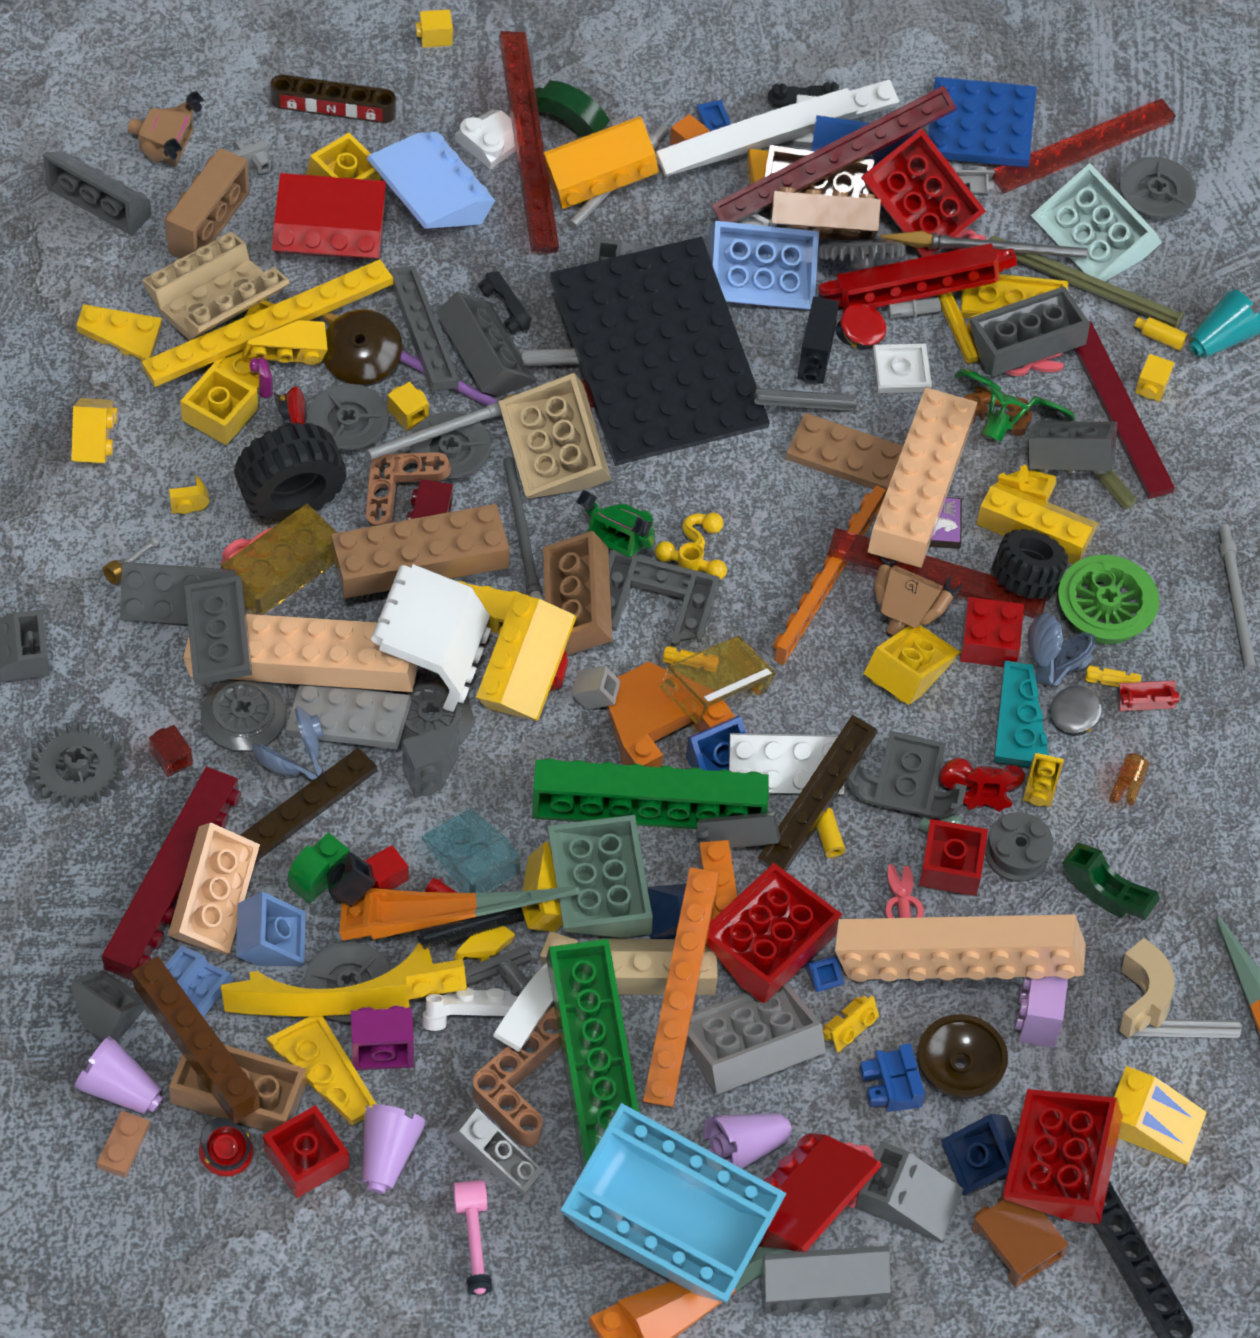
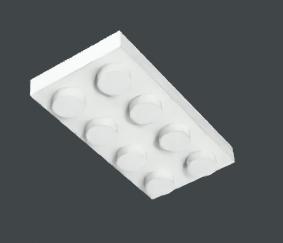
M730 733L729 770L741 773L756 771L761 774H769V793H801L838 735ZM844 784L838 794H844Z

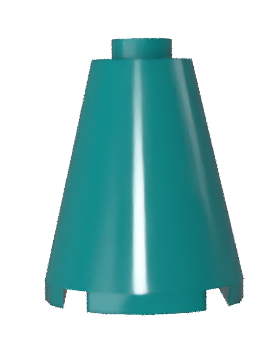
M1237 289L1226 292L1189 337V348L1192 353L1197 357L1206 358L1259 335L1260 313L1258 311L1254 314L1250 308L1253 305L1252 301Z

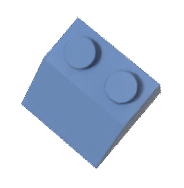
M263 891L238 903L236 956L257 966L304 965L306 912Z

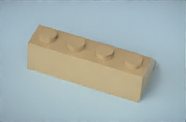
M609 939L618 994L664 995L675 939ZM707 944L696 995H715L718 979L717 956Z

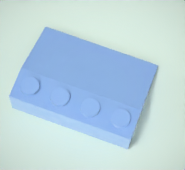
M438 132L417 133L370 154L367 158L425 229L480 225L484 222L495 202L488 189L473 175L472 170L461 161L459 155L444 141V137Z
M715 221L709 227L707 251L726 302L810 310L816 290L818 231Z

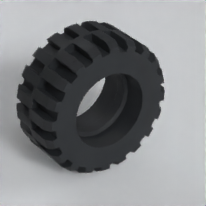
M292 423L291 426L282 425L274 431L269 430L263 433L262 437H256L252 440L250 446H246L242 450L241 456H238L234 476L247 508L251 513L263 520L269 521L271 519L275 522H282L283 519L290 521L295 520L299 516L305 517L310 515V512L323 508L325 503H330L335 498V494L341 491L345 483L347 469L330 432L312 423H306L305 425Z

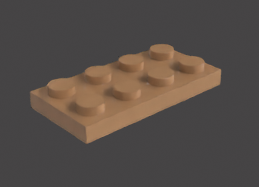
M804 413L786 453V460L871 489L878 485L886 489L887 492L903 446Z

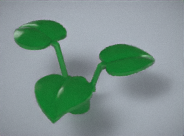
M959 369L954 376L975 378L987 386L986 390L991 392V399L986 416L988 420L982 433L1000 442L1007 429L1012 430L1014 424L1035 404L1050 406L1062 413L1069 421L1075 420L1074 414L1060 404L1038 396H1033L1025 404L1018 398L1005 394L1001 391L999 385L974 371ZM997 398L1002 406L999 411L995 410L994 412L995 400ZM1015 404L1022 407V410L1009 422L1010 416L1004 413L1007 405Z

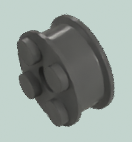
M1023 812L1009 813L999 818L992 826L985 848L986 859L990 867L1001 877L1016 882L1029 881L1038 877L1045 870L1053 849V837L1047 825L1036 816Z

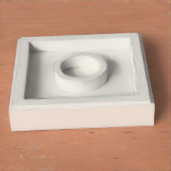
M926 344L873 345L872 353L877 393L924 392L925 387L932 388Z

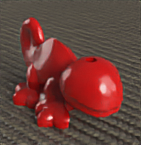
M964 758L949 760L942 766L939 773L940 783L948 789H953L955 784L966 785V788L971 787L968 792H965L963 803L967 804L969 810H973L976 806L983 807L985 804L989 807H994L998 812H1001L1004 808L1011 807L1012 801L1007 797L1006 793L1008 790L1019 787L1025 779V772L1018 766L1009 765L1004 769L991 766L973 768L969 761Z

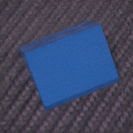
M738 715L688 737L686 760L691 768L710 771L729 770L730 733L746 734L741 716Z

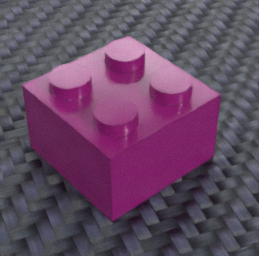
M391 1006L388 1009L363 1007L351 1011L352 1060L356 1071L414 1068L412 1007Z

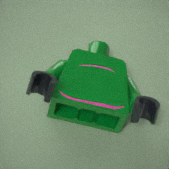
M583 489L576 503L583 506L585 512L591 518L588 532L593 531L607 547L631 557L640 549H649L654 545V519L649 511H639L623 503L600 508L595 502L597 497Z

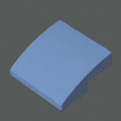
M182 945L165 964L166 968L203 1017L222 995L221 985L232 983L234 980L230 972L208 963L204 955Z

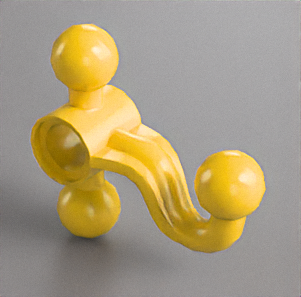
M711 512L706 515L696 513L687 516L683 521L682 529L691 542L683 544L679 551L669 541H662L656 545L654 553L657 560L661 562L673 560L678 562L679 567L698 572L704 571L706 574L720 577V580L727 574L728 570L725 562L719 559H714L710 562L703 560L705 540L702 534L693 528L694 525L700 524L703 525L704 530L709 534L720 532L724 522L722 516L718 513Z

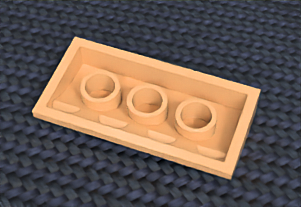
M211 822L199 826L168 936L206 950L226 955L230 954L237 929L238 903L245 900L260 844Z

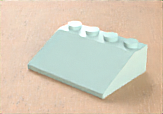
M1090 163L1031 215L1058 246L1088 248L1087 258H1070L1084 273L1103 281L1109 280L1142 261L1162 243L1148 223Z

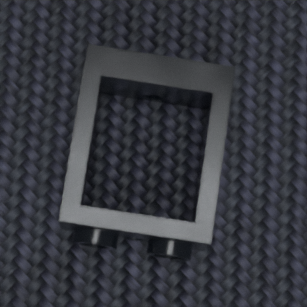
M813 296L801 349L797 379L810 383L824 384L835 333L839 301Z

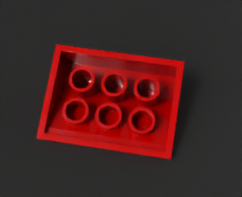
M923 129L914 133L860 177L877 199H881L880 204L903 233L923 231L929 234L937 233L938 236L941 234L955 237L986 212ZM931 246L915 247L922 257L933 255L940 249L938 246L935 249L931 248Z
M280 173L273 229V252L379 260L381 258L386 181Z
M773 863L710 922L706 944L737 983L761 1003L765 1004L837 935L838 921L842 919L843 914L777 864Z
M1027 1089L1003 1199L1069 1221L1100 1224L1123 1117L1117 1097Z
M808 1133L801 1137L797 1142V1147L780 1160L778 1168L771 1176L763 1180L785 1192L786 1195L758 1246L806 1252L882 1166L880 1161L826 1134Z

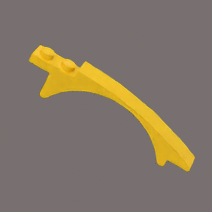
M418 943L413 952L394 969L377 978L352 986L332 989L301 988L275 981L259 971L249 972L250 980L221 985L225 1012L298 1017L351 1015V1011L363 1007L388 1009L391 1006H403L408 1008L409 999L427 997L431 994L467 990L463 959L433 964L429 948L423 949L421 943Z

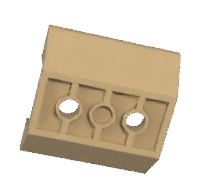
M230 232L198 248L189 255L176 260L163 269L155 271L150 276L142 279V282L162 317L191 341L278 294L289 284V279L275 267L263 272L250 261L246 243L233 232Z

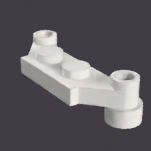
M467 988V990L450 992L445 995L431 994L426 997V1010L423 1012L422 1025L427 1030L439 1031L446 1028L448 1015L505 1016L518 997L512 995L511 991H503L498 988L489 990Z

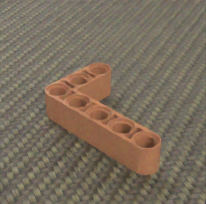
M554 1006L544 1014L532 1035L519 1052L507 1046L473 1077L472 1096L475 1103L518 1144L524 1147H533L539 1143L542 1136L543 1121L541 1115L513 1088L561 1047L559 1031L556 1034L545 1032L548 1029L558 1031ZM534 1048L536 1051L533 1053L525 1052L524 1049ZM509 1066L515 1070L506 1072L501 1068ZM483 1085L491 1086L493 1089L484 1091L479 1087ZM504 1105H510L514 1109L510 1111H505L500 1107ZM525 1125L533 1126L535 1129L532 1131H525L524 1129H522V1127Z

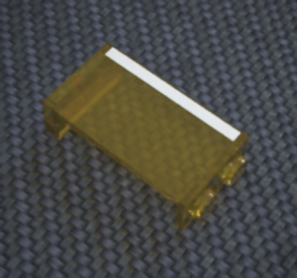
M738 635L669 665L659 686L697 724L701 722L708 706L751 687L758 696L766 693L776 672Z

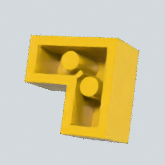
M80 398L73 406L71 461L105 463L108 460V456L113 455L114 442L113 439H109V431L113 429L114 424H117L118 408H113L114 400Z

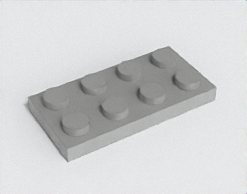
M300 684L286 726V733L290 737L302 738L294 711L296 706H300L310 716L318 715L324 736L318 738V740L398 749L412 701L410 695Z

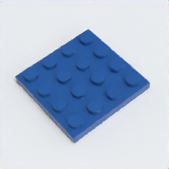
M935 77L934 90L944 85L956 106V111L929 124L928 137L945 159L1029 167L1037 86Z

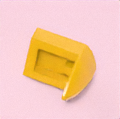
M195 475L196 486L169 489L172 514H187L193 511H201L208 506L210 502L209 493L198 475Z

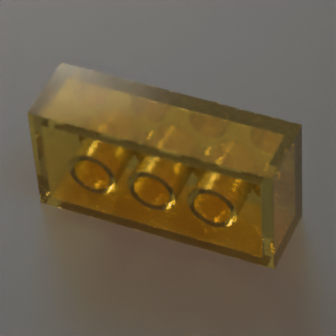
M306 504L222 563L221 569L237 570V576L241 575L243 581L245 606L255 615H264L334 565L331 553V534L338 532L312 507Z

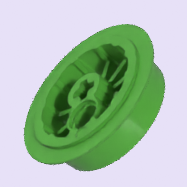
M1094 555L1083 558L1067 569L1059 584V602L1070 625L1079 634L1086 632L1095 635V642L1116 644L1132 638L1144 631L1153 622L1158 612L1159 594L1154 581L1139 565L1122 557ZM1096 582H1103L1105 587L1099 586ZM1122 588H1126L1129 592L1121 594L1120 591ZM1135 599L1137 603L1128 601Z

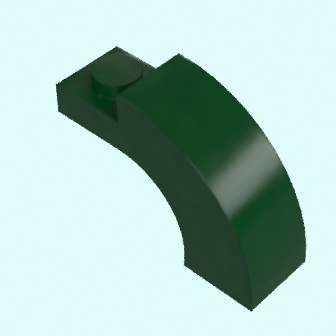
M549 80L544 88H534L522 103L525 112L550 113L562 118L573 128L577 137H585L599 132L610 122L604 110L590 96L578 88L561 81Z
M1077 842L1062 862L1068 876L1077 888L1096 905L1117 917L1123 918L1127 913L1145 920L1160 900L1158 891L1130 882L1117 874L1105 860L1102 850Z

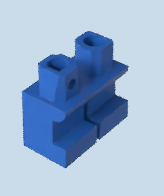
M911 1043L899 1045L898 1050L884 1053L878 1050L874 1058L860 1062L859 1072L863 1081L877 1079L879 1084L878 1086L867 1087L866 1095L869 1107L885 1106L886 1112L922 1107L925 1091L919 1071L917 1070Z

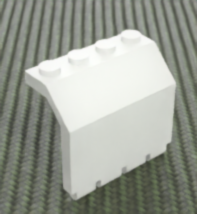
M414 564L411 568L401 565L372 634L371 641L380 646V651L439 673L449 688V694L443 709L454 712L457 703L463 704L469 687L464 685L465 682L471 683L475 674L476 667H473L472 663L478 664L484 648L480 647L479 644H485L491 628L486 627L490 615L471 587Z

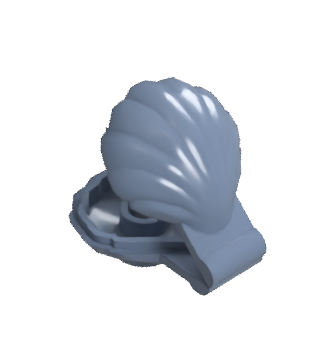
M1049 612L1037 615L1028 630L1029 649L1037 663L1036 681L1041 684L1057 686L1061 683V679L1067 672L1073 669L1081 670L1085 668L1093 658L1092 652L1095 648V635L1084 632L1076 634L1063 642L1062 627L1055 616Z
M296 706V709H294L296 720L308 756L313 760L316 773L265 745L252 743V750L258 761L271 771L291 776L303 772L309 779H316L322 772V766L317 760L319 755L318 738L323 737L324 733L317 714L310 716L302 707Z

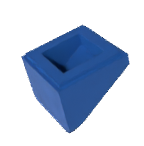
M837 955L825 956L805 964L815 992L844 984Z

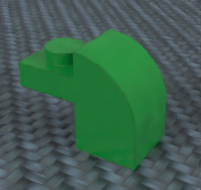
M328 832L313 847L307 845L296 857L288 873V887L308 904L312 903L328 888L326 874L350 852V849Z

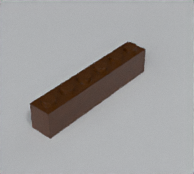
M156 956L133 970L134 989L233 1124L260 1108L258 1090L161 959Z

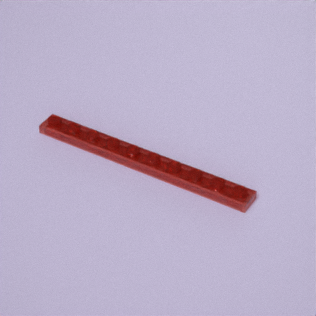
M501 31L499 43L531 252L557 253L559 242L548 171L543 153L544 146L526 32Z

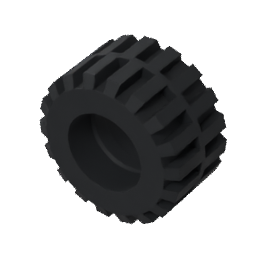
M1015 529L1007 532L1002 538L992 564V574L998 579L997 581L1000 585L1005 586V589L1019 596L1043 599L1044 596L1050 597L1057 591L1068 564V555L1065 553L1063 546H1060L1055 539H1051L1046 534L1035 530Z

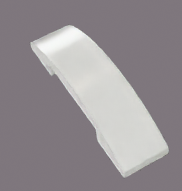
M547 963L529 981L493 1035V1037L518 1052L530 1038L536 1025L553 1003Z

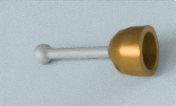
M152 536L149 539V543L124 562H133L151 547H157L160 544L159 538ZM119 560L110 561L102 567L105 578L113 585H117L122 579L123 563Z

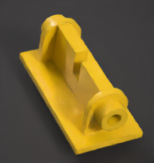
M873 995L869 998L866 996L856 997L841 1011L842 1015L846 1017L845 1019L836 1015L822 1027L824 1040L829 1041L832 1039L837 1053L880 1017Z

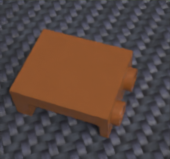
M1001 1196L998 1200L999 1203L991 1208L985 1206L974 1215L971 1230L974 1234L980 1232L1010 1270L1008 1279L1017 1288L1062 1259L1069 1244L1044 1212L1004 1200L1003 1196Z

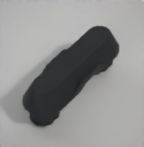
M833 81L831 83L825 82L823 85L799 88L797 86H787L784 83L780 85L775 83L768 92V99L774 107L783 108L797 102V95L818 97L839 91V85Z
M499 271L485 273L486 278L478 283V287L485 296H489L496 291L505 300L512 314L508 319L504 320V325L509 332L514 334L521 328L526 330L532 318Z

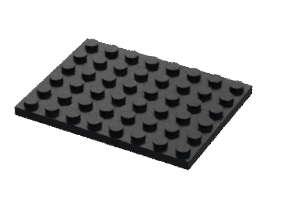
M702 236L550 272L549 278L615 466L769 428L770 421L764 405L754 403L753 393L757 389V385Z

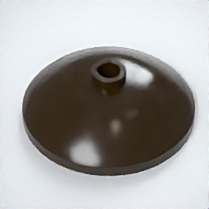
M359 309L346 312L337 317L326 329L328 350L323 361L328 371L342 383L363 386L375 385L388 378L395 371L401 360L402 340L399 330L388 317L377 311ZM358 338L365 339L362 344L355 342Z
M955 1014L942 1017L928 1026L919 1041L917 1060L925 1079L938 1091L956 1098H975L990 1092L1001 1082L1008 1065V1051L1000 1033L988 1022L971 1015ZM962 1063L965 1067L958 1068L955 1064Z

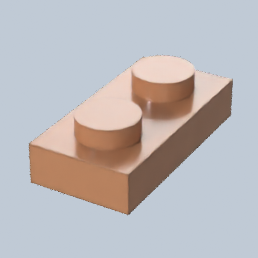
M121 1110L97 1161V1168L126 1178L149 1130L150 1120Z

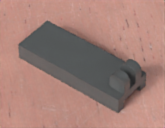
M776 812L699 819L697 822L699 843L729 840L730 848L776 844L780 841Z

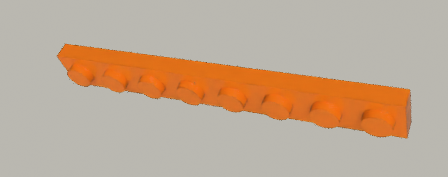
M876 485L871 494H865L860 505L862 509L859 514L854 513L848 524L849 530L847 533L842 532L837 540L836 551L834 553L830 552L827 555L823 565L825 567L822 573H816L811 583V591L809 593L805 592L801 597L798 605L800 609L797 613L790 615L786 623L787 629L785 633H779L773 644V648L776 649L774 661L785 665L879 513L886 489Z
M689 868L643 1103L674 1109L720 877L719 872Z

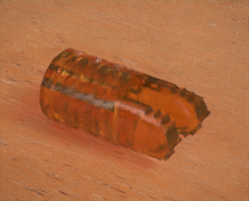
M1135 753L1125 756L1109 801L1118 803L1121 800L1124 789L1128 790L1126 794L1127 804H1135L1149 768V761L1145 757Z

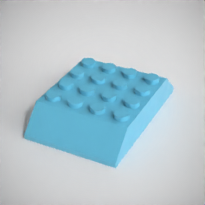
M621 1103L560 1211L588 1235L697 1295L727 1303L786 1193Z

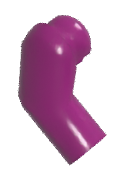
M262 357L260 359L252 358L250 360V371L253 373L259 372V395L263 398L271 397L273 395V378L268 362Z

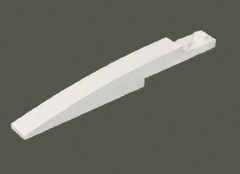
M890 80L851 91L845 88L691 138L657 151L656 156L665 176H669L748 153L749 149L759 150L770 147V145H777L801 138L806 132L814 130L816 115L851 120L896 107L900 101Z

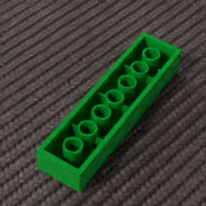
M553 758L536 759L532 819L581 822L635 815L637 826L698 829L697 822L699 819L767 813L769 774H761L756 771L747 773L732 772L725 769L710 771L700 768L679 769L671 766L648 767L641 764L617 765L612 762L587 763L582 760L571 762L557 761Z
M609 939L550 946L546 956L582 1171L621 1103L639 1112Z

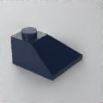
M686 884L647 887L653 917L652 934L649 935L650 939H675Z
M989 1114L941 1139L959 1186L963 1188V1196H967L1008 1175L1016 1136L1007 1115Z

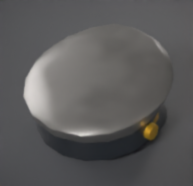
M1081 685L1069 686L1061 690L1053 699L1050 707L1051 718L1057 729L1070 736L1089 733L1097 724L1102 711L1101 700L1097 694L1090 688Z

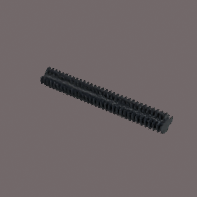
M518 907L468 918L420 932V936H417V941L421 943L423 949L429 948V946L432 947V945L435 946V944L438 946V943L441 945L445 942L448 943V941L451 942V940L454 941V939L457 940V938L461 939L467 937V935H473V933L476 935V932L478 934L480 932L483 933V931L495 929V926L498 928V925L499 927H504L508 924L511 925V923L514 924V922L517 923V921L520 922V920L523 921L524 914L522 908Z

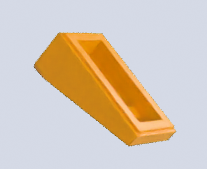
M749 149L747 169L750 184L765 177L768 151Z

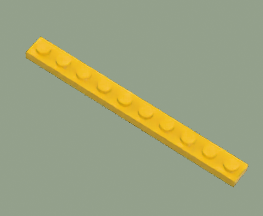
M379 259L142 361V369L153 386L157 387L243 350L248 340L298 320L310 321L393 285V277Z

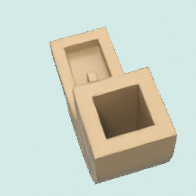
M1143 938L1125 953L1121 970L1144 993L1142 998L1123 1013L1120 1032L1128 1038L1137 1031H1143L1149 1023L1157 1029L1164 1022L1170 1009L1175 986L1173 969L1168 959L1155 945Z

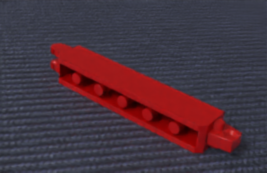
M992 243L837 274L836 280L819 284L818 290L820 294L825 295L823 298L839 301V307H843V309L853 303H863L877 308L889 304L994 284L1000 279V272L1017 266V258L1013 249H994Z

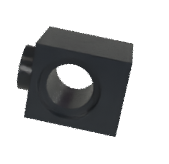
M351 852L326 874L330 895L337 901L342 900L350 906H353L375 884L372 865Z

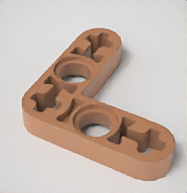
M438 452L386 454L373 459L370 465L366 518L369 525L377 526L393 522L396 482H420V479L440 481L446 479L451 473V465L447 456ZM408 463L418 464L414 472L408 473L404 471V467ZM423 463H426L427 465L425 466L426 471H424ZM437 463L442 464V466H439V470H434ZM383 465H388V467L385 468L384 476L386 479L382 478V474L380 472V470L383 468ZM382 487L389 489L386 496L381 498L375 496L377 489ZM378 506H380L384 516H381L380 520L376 521L375 518L379 516Z

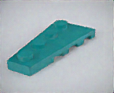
M1005 661L993 762L1030 767L1035 753L1049 756L1047 736L1044 733L1042 722L1043 715L1038 701L1039 694L1034 667L1031 664Z

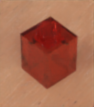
M175 725L161 728L149 737L150 752L167 777L193 765L192 749Z

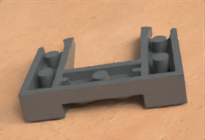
M612 549L609 557L612 630L617 631L631 588L636 586L684 599L671 645L677 646L680 645V640L696 638L697 642H700L713 608L720 577L636 555L628 557Z

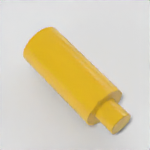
M1138 317L1134 324V327L1142 330V335L1179 351L1184 347L1188 337V333L1151 317H1148L1147 320Z
M828 808L816 828L825 856L827 858H835L844 854L846 849L833 809Z

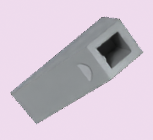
M478 1108L463 1113L446 1135L467 1157L523 1194L527 1192L543 1171Z

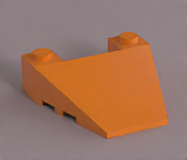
M649 661L617 677L621 683L615 705L606 706L612 723L614 738L619 748L622 765L641 764L648 767H661L663 754L654 741L689 723H692L696 730L701 732L735 717L721 696L708 702L704 696L713 692Z

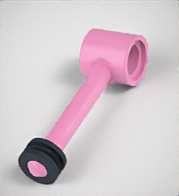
M485 1180L453 1183L456 1214H466L472 1276L466 1279L467 1292L471 1295L487 1294L492 1291V1280L490 1275L484 1273L478 1216L479 1212L487 1211Z

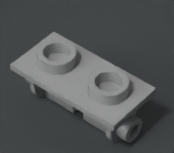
M956 166L952 167L965 184H969V190L972 194H988L989 191L994 190V182L989 180H991L995 170H987V167L982 166L974 167L972 170H962L961 167Z

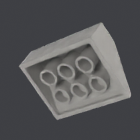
M788 983L781 987L765 1004L746 992L692 1013L687 1045L704 1079L716 1094L730 1091L748 1082L756 1081L761 1077L826 1053L821 1022Z

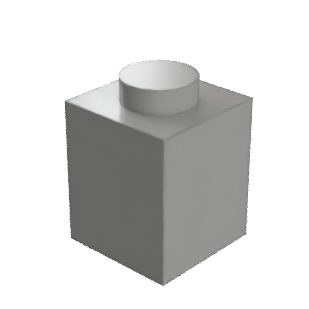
M607 666L578 670L572 695L587 710L615 705L621 681Z

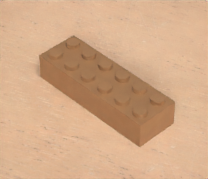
M497 504L331 534V553L344 599L390 590L401 565L411 568L414 564L449 579L509 568L510 548Z

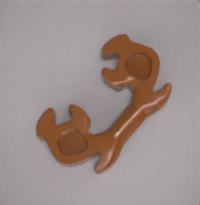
M976 386L974 393L964 396L968 400L977 402L972 424L975 423L976 416H980L982 421L985 419L988 409L986 404H990L991 392L986 390V388ZM1016 397L1023 403H1028L1027 399ZM996 398L995 405L1002 406ZM1008 404L1006 407L1010 410L1006 413L1010 416L1008 421L1010 422L1022 410V407ZM1030 410L1014 424L1010 434L1015 436L1025 435V431L1032 420V412Z

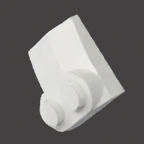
M491 110L478 118H466L462 121L460 130L455 133V141L489 169L495 167L528 142V138L520 125L501 110Z

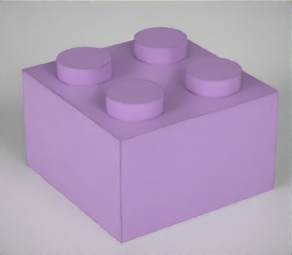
M1058 976L1043 977L1041 979L1024 977L1018 1000L1020 1010L1017 1013L1015 1029L1020 1030L1019 1042L1055 1047L1063 1022L1068 979Z

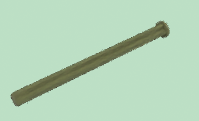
M997 236L989 238V240L1006 241ZM1015 253L1019 263L1062 281H1068V283L1174 328L1179 329L1183 321L1185 311L1177 312L1043 255Z

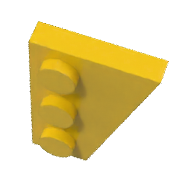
M83 304L76 326L77 332L104 345L110 344L120 349V353L128 357L131 354L141 359L142 363V361L153 357L163 324L162 318Z

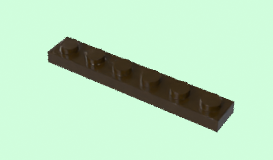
M854 715L850 717L778 826L779 843L766 844L759 855L758 860L768 867L775 863L783 870H788L878 733L877 728Z
M356 748L243 832L240 836L260 844L255 863L377 772V765L359 748Z

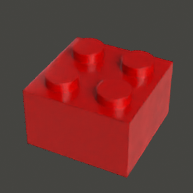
M968 597L964 613L960 662L1004 667L1005 661L1017 662L1021 647L1024 604Z
M930 819L919 886L977 896L982 875L988 829Z
M316 1105L263 1135L264 1152L296 1199L349 1168L348 1150Z

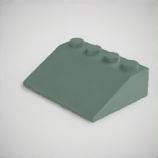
M635 815L549 825L548 834L557 888L576 886L579 890V894L559 898L564 932L618 938L652 934L653 917Z

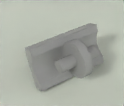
M240 140L233 142L234 150L229 152L247 159L248 170L255 168L260 174L271 170L268 145L265 140L253 145L251 143L243 145Z

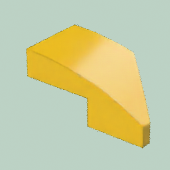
M1026 464L1020 466L1019 471L1009 475H1005V473L999 474L998 482L1044 501H1048L1057 484L1056 476L1033 470L1028 471Z
M499 925L498 928L495 926V929L492 928V930L489 929V931L486 930L483 933L480 932L478 934L476 932V935L473 933L456 951L454 958L456 960L464 959V957L478 958L480 962L490 958V955L495 956L511 944L515 933L507 927H499Z

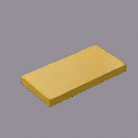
M999 274L1000 279L994 284L961 290L960 312L963 318H970V316L993 308L998 309L1063 286L1068 290V281Z

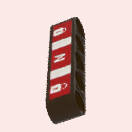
M277 75L271 80V102L273 106L279 109L376 123H390L396 117V95L389 89L291 75Z

